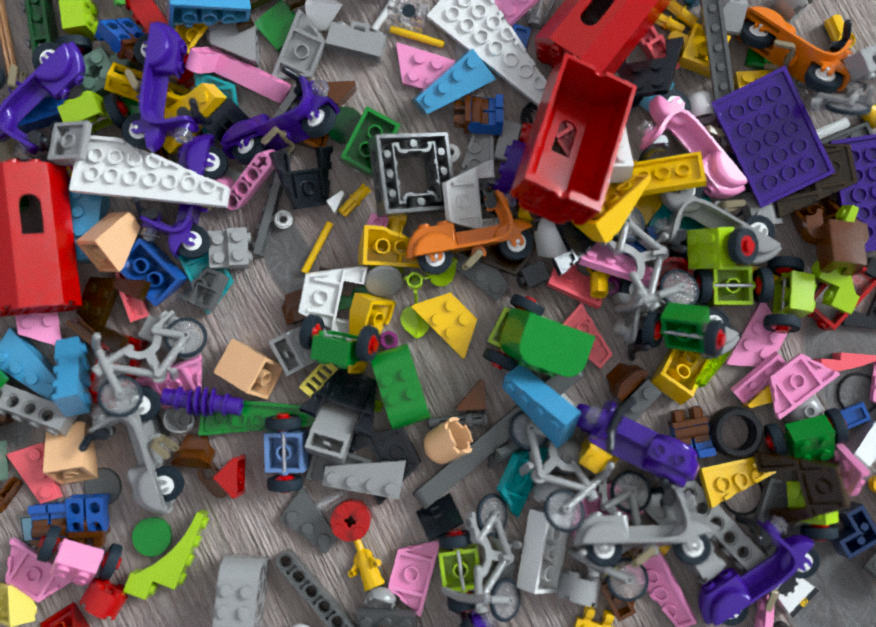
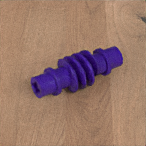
M197 386L195 392H193V389H190V391L184 390L183 387H178L177 389L164 388L161 394L162 405L173 406L175 410L186 408L188 415L195 413L196 416L203 415L208 417L217 412L222 413L224 417H227L228 414L241 416L244 406L243 398L231 397L230 393H226L225 396L216 395V388L212 389L211 394H209L208 387L204 388L203 393H201L200 386Z

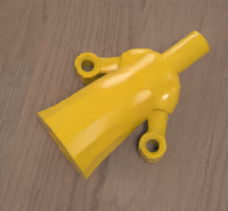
M361 539L353 541L357 552L354 556V564L348 571V576L350 578L358 574L357 569H359L364 592L385 583L378 570L381 560L374 558L372 552L364 548Z

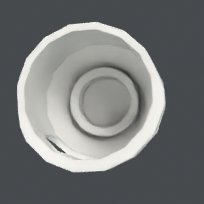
M697 91L688 96L691 105L690 113L697 117L712 114L698 119L702 125L709 124L717 119L710 103L714 102L710 92Z

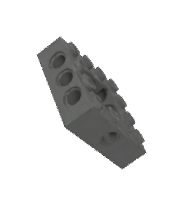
M448 132L377 134L368 140L378 217L445 212L442 183L453 178ZM424 157L428 191L422 194L409 192L400 196L399 186L401 183L398 181V161H396V158Z

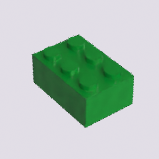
M366 106L339 161L373 178L368 140L377 134H396L401 124Z

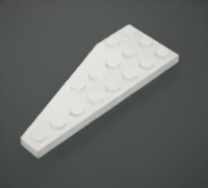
M440 0L428 13L427 19L467 51L474 49L487 67L536 106H539L547 80L539 72L534 60L526 52V48L513 28L505 20L495 1Z
M90 135L86 161L74 162L69 187L72 193L121 198L137 197L141 200L221 208L228 207L230 188L226 185L201 176L154 153L134 148L120 138Z

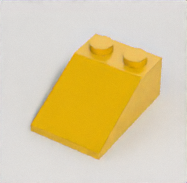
M670 348L657 367L650 382L661 392L682 405L694 396L711 359L701 357L698 352Z

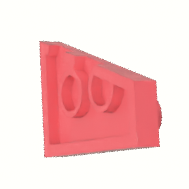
M575 264L563 275L558 276L553 265L550 279L546 284L547 287L597 310L601 307L603 298L599 299L590 296L589 276L583 275Z
M581 302L562 324L596 336L588 360L601 369L613 354Z
M45 442L6 454L40 504L62 497L59 484L43 473Z

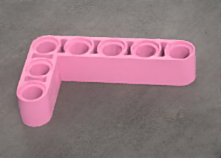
M213 47L190 48L185 68L199 74L215 72L278 103H283L291 88V84Z

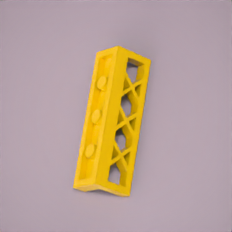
M113 62L107 73L104 90L139 102V99L136 97L138 94L127 79L125 70L130 69L134 76L142 79L143 72ZM117 70L123 72L124 74H119L114 71ZM168 82L164 111L187 95L189 89ZM174 92L181 93L183 96L174 94Z

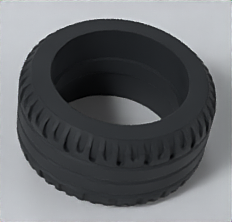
M735 406L722 408L709 421L713 447L724 456L731 458L748 457L758 450L763 441L764 433L761 421L752 411L746 408ZM740 416L748 426V438L742 446L732 449L722 439V426L728 418Z

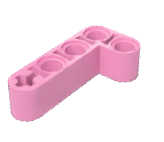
M268 149L258 153L236 182L228 176L214 180L230 188L227 209L236 210L249 202L274 170L269 153L277 151Z

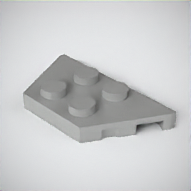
M298 9L272 72V75L279 79H291L282 73L281 68L283 66L289 67L305 78H313L326 47L324 37L300 9Z

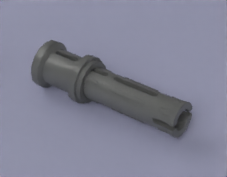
M486 410L478 413L467 411L465 415L431 417L429 419L430 429L437 427L452 417L459 418L458 422L462 426L466 424L469 429L472 426L488 427Z

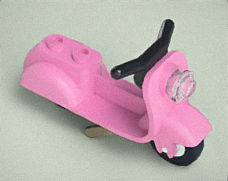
M670 89L668 94L654 97L649 102V111L656 125L653 126L652 120L649 123L645 120L637 127L639 131L636 134H640L642 137V143L639 148L643 150L638 162L647 160L653 153L669 149L668 138L662 135L663 131L667 130L680 141L689 153L701 151L706 176V186H703V190L706 195L715 199H728L745 191L744 185L748 180L744 176L734 154L724 152L710 135L713 134L723 138L725 137L723 130L710 125L704 127L690 113V101L679 90Z

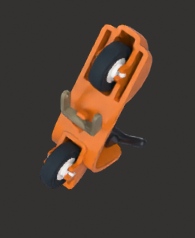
M761 6L747 8L741 34L739 36L736 35V38L773 63H765L763 65L765 70L775 71L786 66L792 77L803 82L816 92L823 93L843 91L851 78L844 59L852 55V51L849 50L853 41L850 39L852 21L850 19L844 22L842 38L839 41H833L826 52L796 35L795 27L787 23L776 11Z
M483 182V189L479 190L480 198L483 197L484 199L482 208L487 212L495 210L499 218V224L456 232L454 223H449L448 220L438 222L437 226L430 227V224L419 225L407 243L405 260L417 259L420 268L430 275L444 273L452 263V253L471 250V256L461 266V269L466 271L481 256H486L484 247L498 245L504 257L510 260H520L525 258L532 250L533 238L528 229L533 227V225L522 219H513L510 210L514 209L517 201L516 198L512 197L510 191H506V193L499 190L493 191L492 185L488 182Z

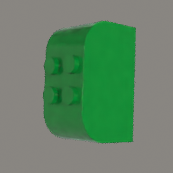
M511 307L501 335V347L507 356L519 360L518 365L555 377L556 374L573 377L584 369L596 336L532 312Z
M408 343L376 353L371 364L392 429L396 430L430 419L431 414Z

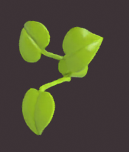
M452 257V263L444 273L438 275L426 273L428 276H421L419 273L413 272L408 277L405 276L403 278V281H407L409 289L414 291L415 304L418 303L417 290L422 287L423 280L430 279L431 283L438 287L447 286L452 282L458 262L456 258ZM370 266V269L372 270L378 266ZM394 267L403 275V267ZM411 306L405 308L401 313L400 320L403 328L414 338L422 337L430 328Z

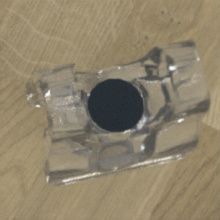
M389 0L387 20L390 24L423 34L425 14L428 15L431 8H429V4L421 1L417 4L409 0Z

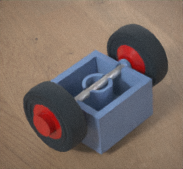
M277 413V415L266 417L265 427L269 431L264 433L265 473H281V475H275L267 479V489L279 493H290L291 491L299 490L303 487L302 476L289 473H304L309 468V453L304 448L309 435L308 429H297L301 427V417L298 415Z

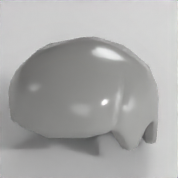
M174 407L167 409L162 418L164 427L175 434H183L190 431L196 422L195 413L188 415L186 408H180V410H175Z
M383 586L370 589L364 600V604L367 607L378 609H393L396 602L395 595Z

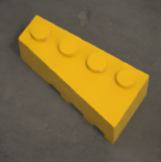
M201 83L164 111V119L177 117L176 113L180 107L191 110L188 103L190 98L196 99L199 111L204 117H208L227 97L214 84ZM200 124L199 131L189 134V136H166L162 146L170 154H178L179 147H182L183 143L197 136L204 126Z

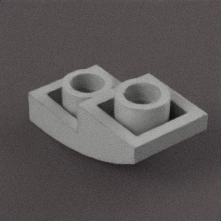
M503 120L502 135H499L494 159L506 161L507 157L504 156L507 145H512L513 139L518 141L522 124Z

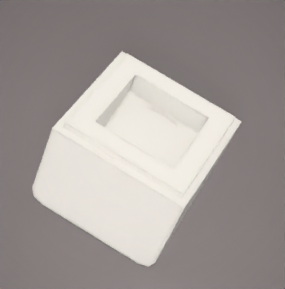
M343 191L338 192L327 200L336 216L339 213L338 209L346 198Z

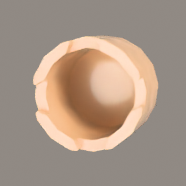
M452 417L426 433L423 440L424 450L433 462L447 464L472 451V448H470V443L473 442L471 432L466 424L462 426L458 422L459 418Z

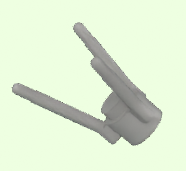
M540 0L537 9H533L532 12L530 9L527 12L525 21H528L527 25L536 29L542 28V25L545 26L556 0H552L545 15H543L544 12L541 10L544 0Z

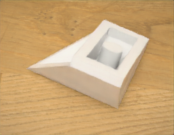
M306 0V16L319 32H327V28L343 4L336 0Z

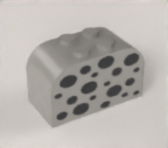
M244 554L224 556L218 574L212 627H262L270 557Z

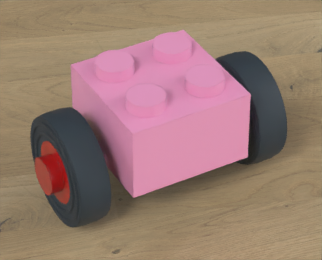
M56 525L50 526L46 536L42 535L38 547L41 549L37 560L47 562L57 548L58 552L49 572L55 579H69L76 585L84 586L85 584H90L100 563L99 578L104 580H110L114 571L118 570L120 566L122 545L112 543L108 552L103 555L105 550L64 539L62 543H59L61 527Z

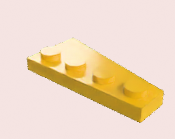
M754 457L699 469L700 479L709 508L717 506L722 501L733 497V495L776 473V471L758 472Z

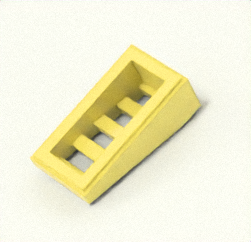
M332 363L319 364L302 382L299 388L311 398L314 391L307 385L310 383L317 389L316 391H319L338 368ZM324 365L332 371L331 375L323 369ZM320 371L327 377V379L324 380L317 373ZM314 377L322 383L320 386L312 380Z

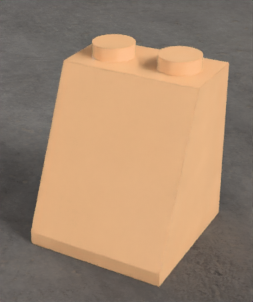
M129 211L108 213L75 242L99 272H120L124 267L141 227L137 223V218Z
M231 339L213 373L248 394L268 400L283 372V368L278 361L240 341Z
M83 421L74 422L66 436L61 434L54 436L46 432L43 473L60 485L99 479L94 440L91 441L85 452L79 451V445L83 438L89 434L88 430L91 427Z

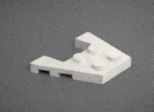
M493 160L485 161L442 183L445 217L449 223L470 229H479L499 224V218L482 219L478 179L495 177Z
M367 266L305 273L298 312L306 317L308 315H318L322 317L324 325L331 328V330L349 334V320L336 318L343 283L347 281L364 284Z

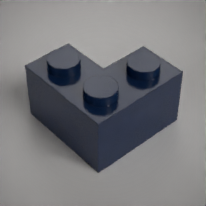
M851 501L848 508L838 511V516L845 528L839 531L838 538L830 540L839 555L851 559L876 544V526L863 504Z

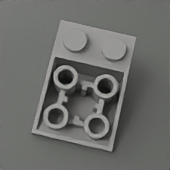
M324 325V332L331 330L329 327ZM301 326L269 341L287 377L293 376L318 361L310 359L311 350L304 349L300 345L299 334Z
M324 401L308 435L304 447L306 452L344 464L361 414Z

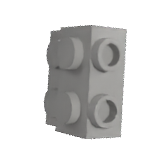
M87 120L54 123L47 160L60 166L74 165L75 161H86L92 123Z
M247 227L208 231L211 239V246L209 248L210 269L249 268V262H253L252 251H248V244H251V232H247Z

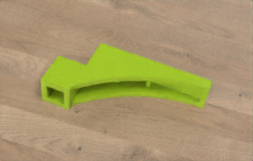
M842 205L836 213L835 220L854 222L859 207ZM817 259L812 265L811 274H815V280L829 285V288L824 292L821 304L841 313L852 314L860 296L855 292L851 276L841 275V272L846 267L837 268L831 273H822Z
M201 509L196 513L183 538L166 556L142 570L136 569L132 571L123 592L146 600L155 594L158 584L173 590L183 585L188 575L185 573L188 566H191L195 555H192L194 549L198 548L202 540L200 536L201 531L208 525L209 518L207 516L209 512Z

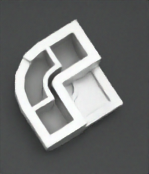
M545 218L541 219L538 223L537 231H534L538 256L554 258L568 253L554 222Z

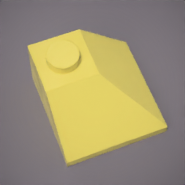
M0 582V624L13 627L35 621L37 606L34 600L14 586Z

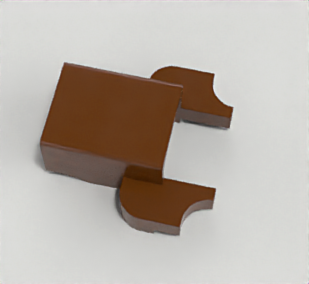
M817 208L813 215H806L802 218L801 237L805 242L816 245L817 259L822 273H831L837 268L846 267L841 272V275L851 276L867 266L865 243L869 240L867 223H862L857 218H855L854 222L829 219L823 223V214L820 208Z

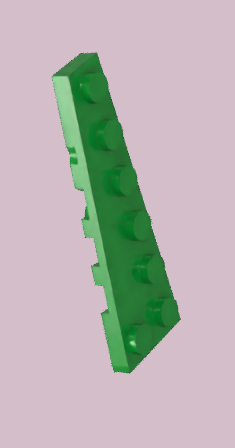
M244 400L241 416L228 414L227 417H224L222 413L217 412L208 417L201 415L198 435L268 430L265 427V418L277 415V413H289V415L300 416L301 427L312 426L316 417L300 412L301 405Z

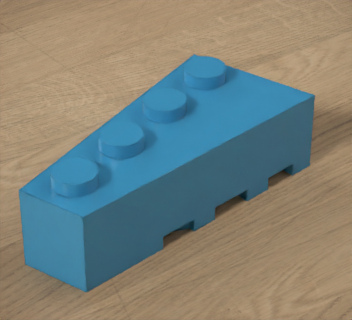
M167 0L168 26L176 29L175 26L179 25L191 28L193 24L205 23V26H210L218 21H222L223 24L247 22L250 18V0Z
M470 49L411 99V101L422 115H426L496 80V78L474 49Z
M69 184L68 191L75 242L107 215L108 208H110V196L72 193L69 190ZM75 242L77 262L83 264L92 263Z
M9 328L0 341V369L45 399L52 401V394H56V390L53 389V381L57 380L54 374V367L49 362V359L41 354L32 341L27 337L18 335L17 328Z
M80 336L55 340L54 359L57 366H54V374L57 380L53 381V389L56 390V394H52V401L65 417L90 412V404L93 403L92 395L89 392L91 379L87 371L90 370V363L86 357V354L89 353V347L87 342H83Z
M518 365L505 375L502 388L557 449L573 436L581 414L577 408L524 366Z

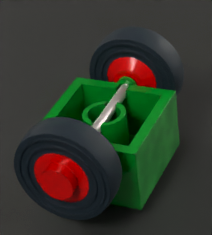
M669 302L663 314L649 312L642 326L643 344H650L651 348H657L664 335L666 348L705 353L709 357H719L726 342L724 322L710 320L709 307Z
M308 315L301 325L299 334L301 347L311 350L310 359L318 360L317 363L319 364L333 363L338 368H347L349 365H355L360 361L371 362L376 356L380 339L379 330L373 326H364L359 336L333 330L324 332V321L318 315Z
M837 408L825 410L824 415L785 424L784 435L776 423L764 426V440L770 453L787 456L788 453L790 457L813 461L833 458L835 444L847 442L849 439L847 423Z

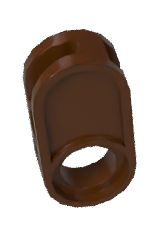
M212 464L213 476L210 479L204 477L203 468L198 470L199 480L215 498H223L228 495L213 479L219 472L216 466Z
M16 477L10 478L0 490V513L9 506L23 485V482Z

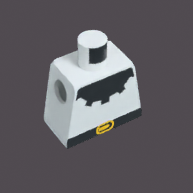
M791 576L776 588L779 591L776 601L785 613L794 617L819 590L806 580Z

